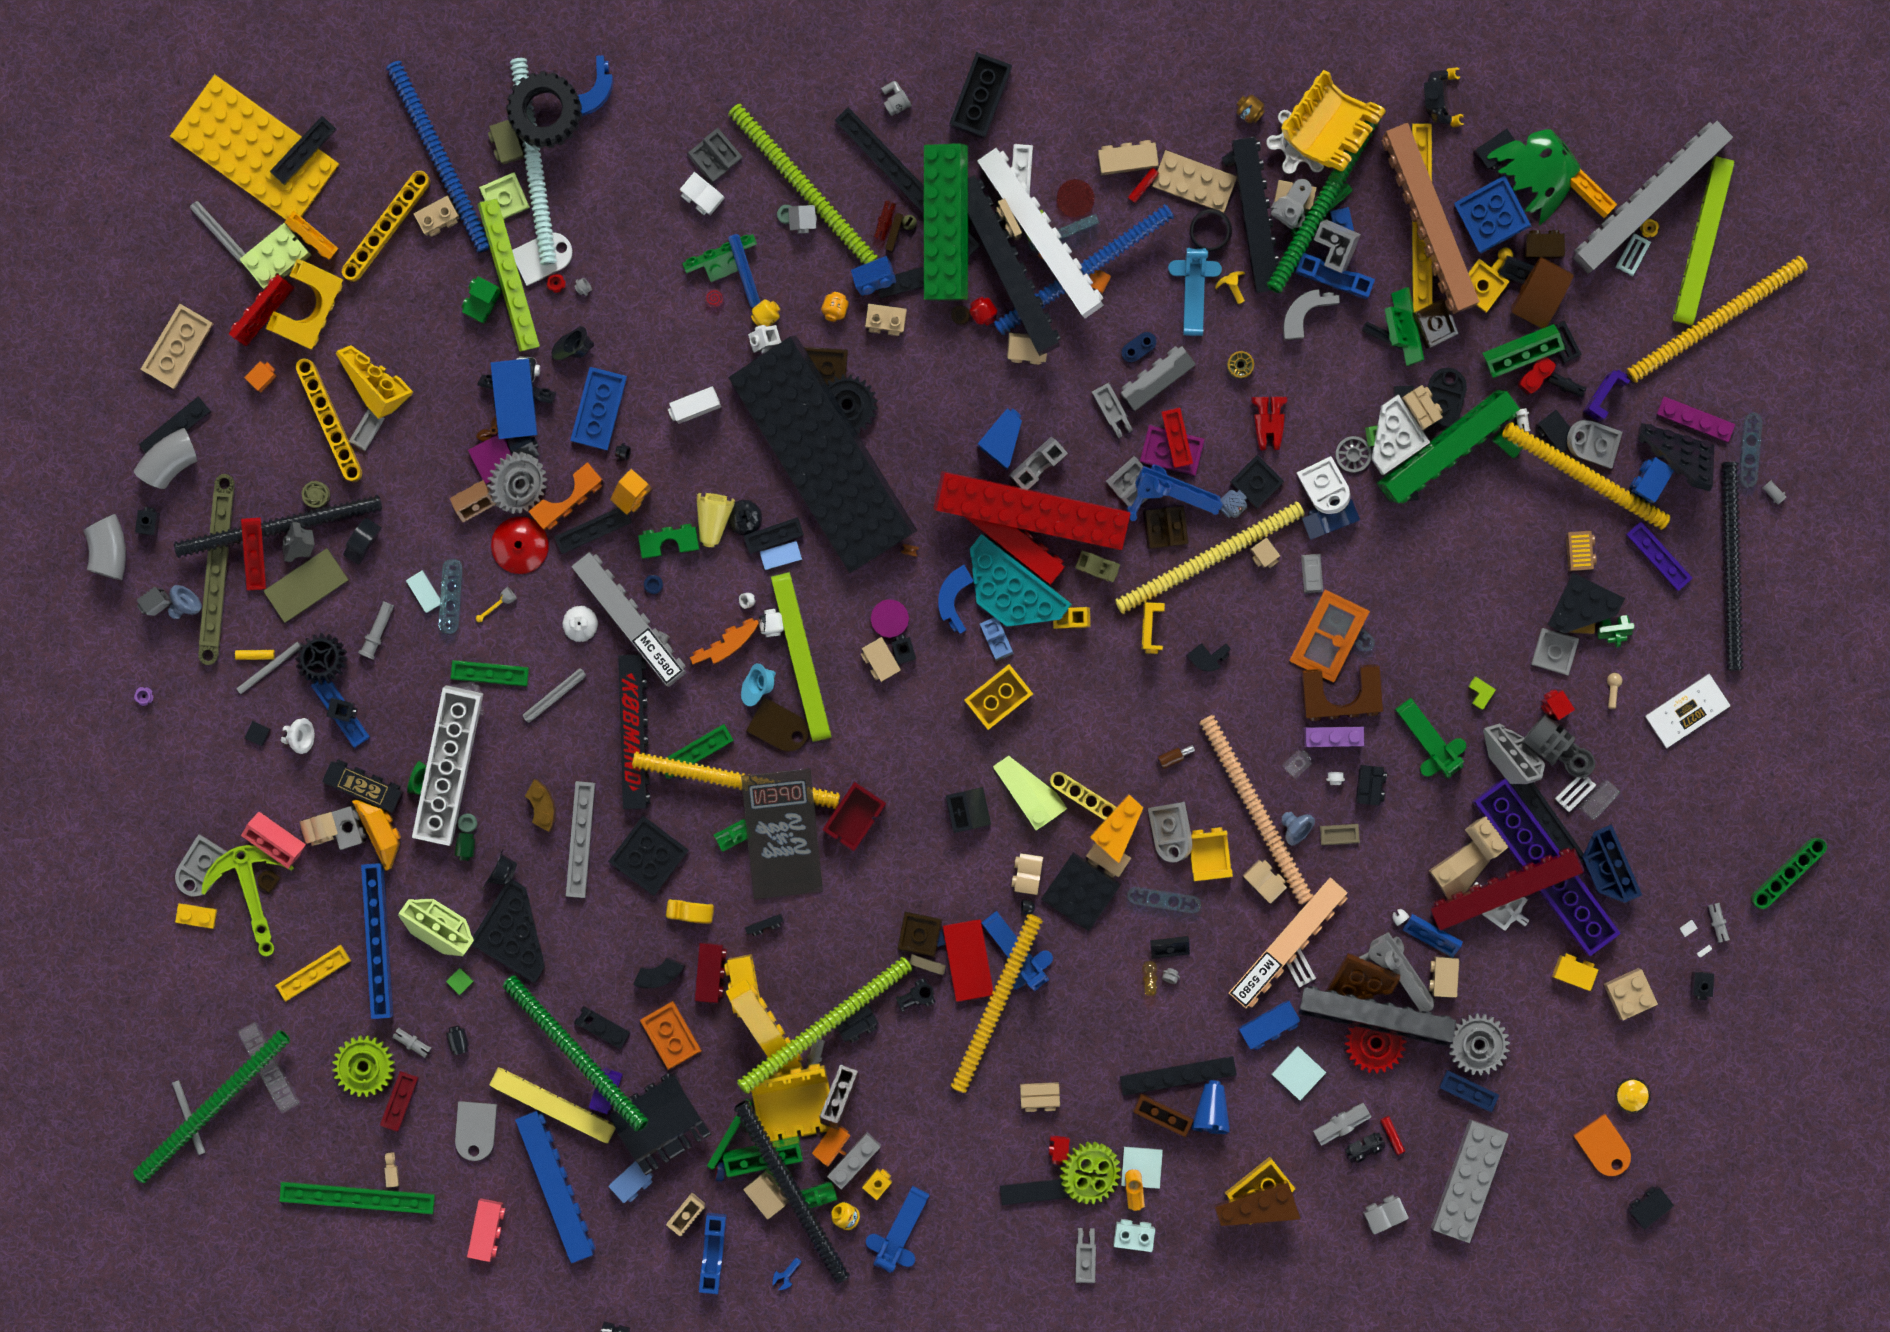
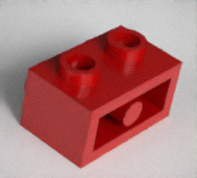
M1555 689L1543 695L1545 699L1541 701L1543 704L1541 708L1544 713L1550 715L1554 720H1560L1575 710L1563 690L1557 691Z

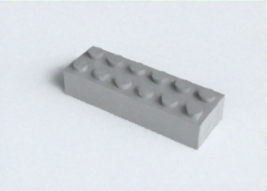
M1469 1119L1431 1225L1434 1231L1470 1243L1508 1138V1133Z

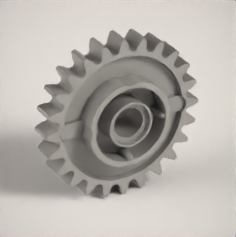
M513 452L512 456L506 454V460L500 458V464H494L496 470H490L493 476L488 477V479L492 482L487 487L492 489L488 494L493 496L491 500L496 503L497 507L514 514L515 511L521 513L522 509L528 511L529 505L534 507V501L540 502L538 496L544 495L541 489L547 487L543 485L547 478L543 477L546 471L541 469L543 465L538 463V459L523 452H520V454Z
M1476 1013L1475 1018L1468 1015L1467 1021L1461 1018L1462 1024L1456 1023L1457 1030H1454L1453 1041L1450 1045V1048H1453V1050L1449 1054L1455 1055L1452 1061H1459L1457 1067L1461 1068L1464 1066V1072L1471 1069L1472 1075L1478 1071V1074L1481 1076L1483 1070H1485L1487 1074H1490V1068L1496 1071V1064L1502 1066L1503 1064L1500 1060L1507 1059L1504 1052H1509L1510 1050L1505 1048V1046L1509 1045L1510 1042L1505 1041V1038L1509 1035L1502 1033L1505 1027L1499 1028L1500 1021L1493 1023L1494 1017L1491 1016L1487 1020L1486 1014H1483L1480 1018L1479 1014ZM1478 1039L1483 1041L1481 1049H1475L1474 1042Z

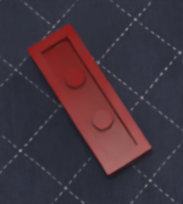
M1181 408L1161 412L1174 468L1193 464Z

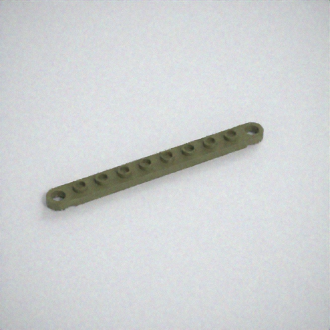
M228 474L219 475L214 482L210 533L216 534V532L222 533V530L226 532L228 529H231L235 481ZM223 478H227L230 481V486L227 489L220 487V481ZM229 545L228 547L223 546L221 549L217 547L216 550L212 548L211 551H208L198 653L199 660L205 665L216 663L219 657ZM206 650L213 652L214 656L210 661H206L203 657Z

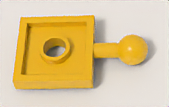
M1509 248L1499 250L1498 259L1492 267L1478 259L1468 272L1480 301L1476 306L1485 313L1510 282L1498 273L1506 256L1513 257V252ZM1483 280L1487 283L1488 288L1486 291L1478 289L1477 284L1479 281Z

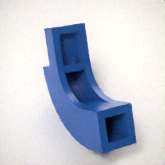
M604 55L596 56L597 79L595 85L587 93L578 95L582 105V116L589 115L601 108L611 94L614 77L612 74H606V72H609V61H605Z
M965 565L954 570L945 579L938 598L939 612L942 620L945 621L951 618L952 621L949 624L953 631H958L959 634L966 631V628L955 611V597L962 588L974 582Z

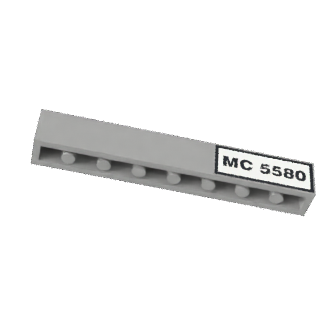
M590 552L587 553L571 567L665 685L670 687L687 673L684 670L686 665L680 658L675 659L672 655L674 650L668 643L663 644L660 640L662 635L656 628L651 629L648 625L650 620L644 613L639 614L636 610L638 605L632 598L630 600L627 599L624 595L627 593L620 583L618 585L615 584L613 581L614 575L609 569H603L601 566L603 562L598 555L595 554L593 556Z

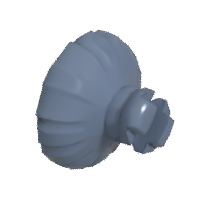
M174 585L170 589L169 596L172 602L171 608H168V615L170 617L180 619L183 613L193 615L200 612L202 605L194 592L180 585Z
M1292 812L1283 814L1281 823L1288 828L1285 835L1288 844L1291 846L1296 845L1309 834L1315 823L1313 816L1306 814L1296 817Z

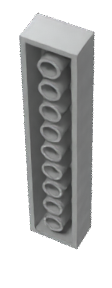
M1718 121L1713 124L1709 122L1698 132L1700 134L1699 137L1695 135L1684 145L1686 150L1682 148L1671 158L1673 161L1671 164L1669 162L1664 164L1657 171L1659 174L1657 177L1653 175L1643 184L1645 189L1642 190L1640 188L1629 198L1631 200L1630 203L1626 201L1615 211L1617 213L1616 216L1612 214L1601 224L1603 226L1602 229L1598 228L1588 237V243L1584 241L1574 250L1575 255L1572 258L1587 274L1602 263L1733 138Z

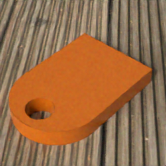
M1603 1114L1573 1135L1594 1167L1602 1174L1616 1176L1628 1168L1631 1161L1630 1150L1606 1114ZM1615 1159H1619L1622 1162V1166L1618 1170H1614L1611 1166L1612 1161Z

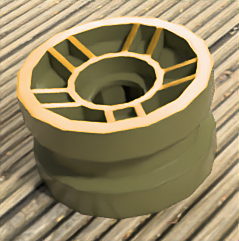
M1244 351L1235 352L1227 361L1229 374L1237 379L1246 378L1254 369V359L1249 353ZM1244 362V367L1238 368L1237 363Z

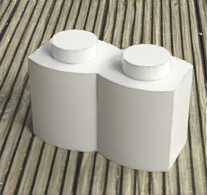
M695 172L680 188V191L683 193L681 197L688 203L693 201L697 205L696 209L703 215L706 213L711 215L724 200V196Z

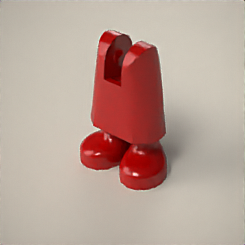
M1251 397L1252 404L1256 405L1259 410V414H1255L1254 417L1260 450H1266V436H1273V450H1279L1285 414H1280V410L1287 403V397H1270L1271 414H1268L1269 397Z

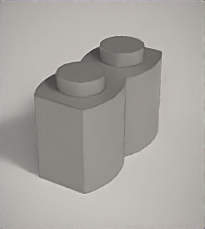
M1390 1195L1384 1198V1202L1379 1205L1373 1203L1365 1207L1366 1211L1363 1214L1373 1234L1382 1232L1409 1219L1398 1196Z

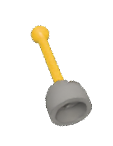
M506 587L500 594V600L483 614L477 615L476 621L482 622L483 618L500 604L512 603L517 599L516 595L509 587Z

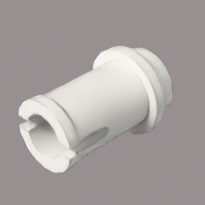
M1527 408L1520 409L1516 412L1517 426L1520 429L1523 428L1522 424H1524L1525 431H1530L1529 412H1527Z

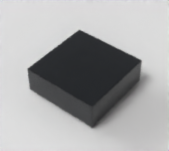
M252 721L245 739L263 746L271 729Z

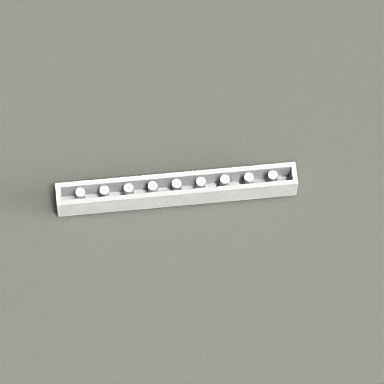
M997 148L993 149L979 159L978 163L1001 197L1006 199L1010 210L1081 315L1087 318L1104 306L1101 301L1104 299L1098 289L1093 290L1091 287L1093 282L1088 274H1082L1080 271L1082 265L1077 258L1072 259L1070 256L1072 251L1066 242L1064 244L1061 243L1059 238L1062 236L1056 227L1053 229L1048 224L1051 222L1050 218L1045 212H1040L1038 207L1041 205L1037 199L1029 196L1027 192L1030 189L1026 183L1018 180L1017 177L1020 174L1014 166L1010 168L1007 163L1009 158L1005 152H999Z

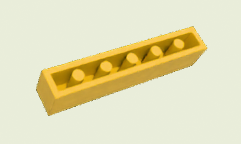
M745 979L726 991L730 1002L767 1057L771 1058V1055L776 1054L777 1050L780 1051L782 1046L786 1047V1043H791L789 1037L785 1038L783 1036L785 1032L782 1026L775 1024L776 1018L771 1010L767 1012V1005L763 998L759 999L757 997L759 993L753 984L749 985ZM797 1054V1058L793 1057V1061H788L787 1065L784 1064L783 1068L778 1070L782 1071V1073H787L792 1068L801 1067L803 1069L800 1062L803 1060L801 1055Z

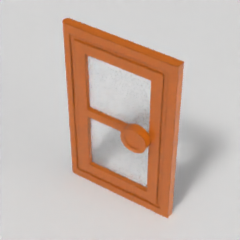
M1325 589L1289 661L1307 670L1321 669L1323 678L1335 682L1370 611Z

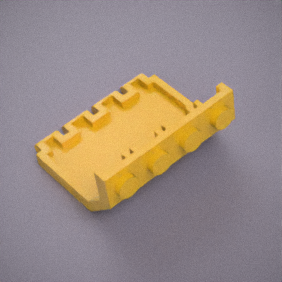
M812 1064L808 1066V1069L801 1070V1067L789 1069L790 1072L782 1073V1071L773 1072V1076H768L769 1079H764V1082H760L758 1087L755 1086L753 1091L750 1090L753 1096L756 1116L759 1117L758 1121H761V1126H764V1131H767V1136H770V1141H778V1134H782V1139L797 1137L798 1130L801 1131L802 1137L817 1134L816 1127L820 1128L821 1133L828 1132L830 1127L821 1124L819 1118L830 1091L824 1065Z

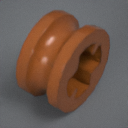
M908 544L902 545L904 547L901 551L902 554L917 557L916 551L919 550V547Z

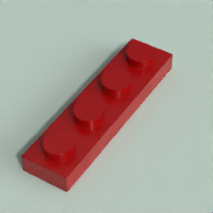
M261 517L241 519L247 590L266 589Z

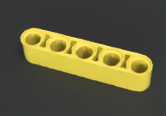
M1053 773L1050 778V783L1055 789L1104 820L1107 817L1103 816L1102 809L1105 806H1110L1112 810L1116 808V806L1064 773ZM1057 775H1061L1064 778V783L1061 786H1056L1053 782L1054 777ZM1074 785L1080 788L1078 796L1070 794V788ZM1088 796L1096 798L1097 802L1092 807L1086 804Z

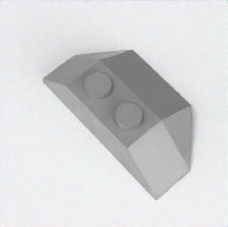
M1501 724L1484 728L1483 732L1488 756L1510 784H1528L1542 779L1545 763L1534 750L1522 741L1524 737L1504 728Z

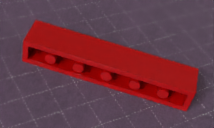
M965 517L1049 585L1052 584L1065 566L1062 565L1064 561L1056 555L1052 557L1048 554L1049 549L1043 544L1039 543L1037 545L1032 541L1034 537L1028 532L1024 531L1022 533L1016 527Z

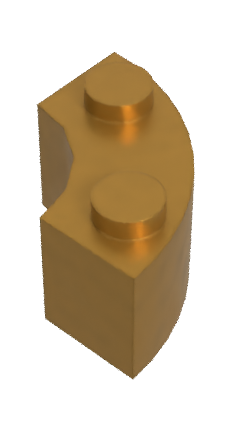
M534 779L525 795L534 807L532 823L550 832L556 816L554 800L547 787L539 780Z

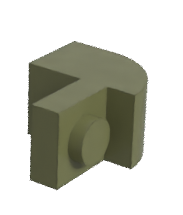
M1082 551L1075 569L1102 580L1114 582L1115 577L1118 575L1120 564Z

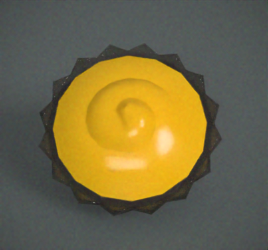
M1629 1077L1628 1079H1623L1617 1085L1614 1099L1621 1111H1625L1628 1114H1637L1638 1112H1643L1648 1107L1651 1101V1091L1649 1090V1085L1644 1080H1640L1638 1077Z

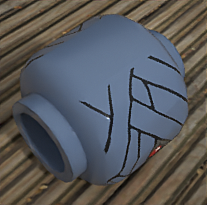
M1229 490L1220 499V502L1223 504L1220 511L1227 518H1237L1247 508V503L1245 502L1247 497L1240 490L1238 492Z

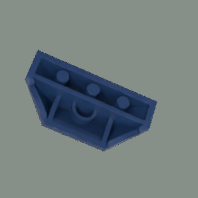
M1612 824L1594 831L1582 857L1597 892L1624 903L1642 896Z

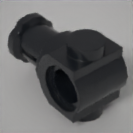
M925 978L914 982L916 986L911 988L909 993L900 997L896 996L902 1012H905V1009L915 1004L917 1006L925 1004V1007L936 1002L933 996V987L927 983ZM921 988H929L931 994L928 997H922L920 995Z

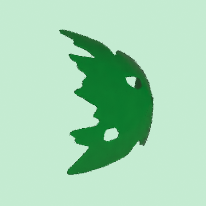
M1551 129L1537 131L1529 135L1526 146L1521 141H1512L1497 148L1487 156L1488 159L1498 158V161L1515 159L1507 166L1498 170V172L1506 173V175H1515L1516 185L1513 190L1531 186L1532 192H1538L1537 197L1528 205L1525 212H1534L1542 208L1539 226L1561 204L1570 190V179L1575 177L1580 171V165L1572 152ZM1550 148L1552 150V154L1549 157L1542 158L1539 156L1545 149ZM1549 187H1553L1555 189L1550 197H1546L1545 192Z

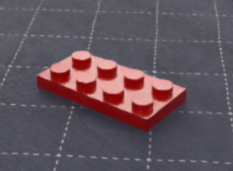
M278 274L276 277L271 278L267 288L256 296L253 305L248 307L244 311L243 317L232 325L229 335L244 346H247L269 320L273 311L275 312L295 287Z

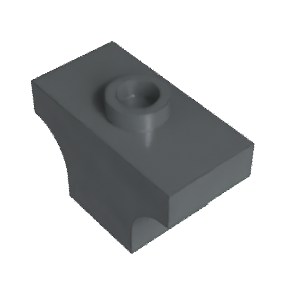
M292 522L287 536H284L283 539L284 561L292 562L297 557H310L315 545L312 530L302 529L300 523Z

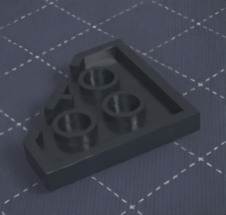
M1572 573L1547 625L1562 633L1617 616L1625 598Z

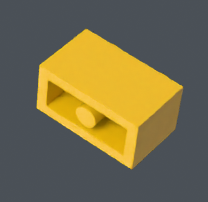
M1567 953L1565 957L1560 955L1552 977L1591 991L1598 973V969L1594 968L1595 964L1585 960L1582 964L1576 961L1577 957Z

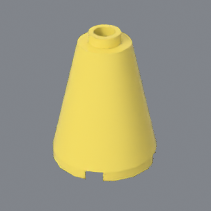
M701 493L697 494L699 540L703 543V546L714 547V545L719 544L735 504L733 498L731 501H728L727 496L706 493L705 497H701Z

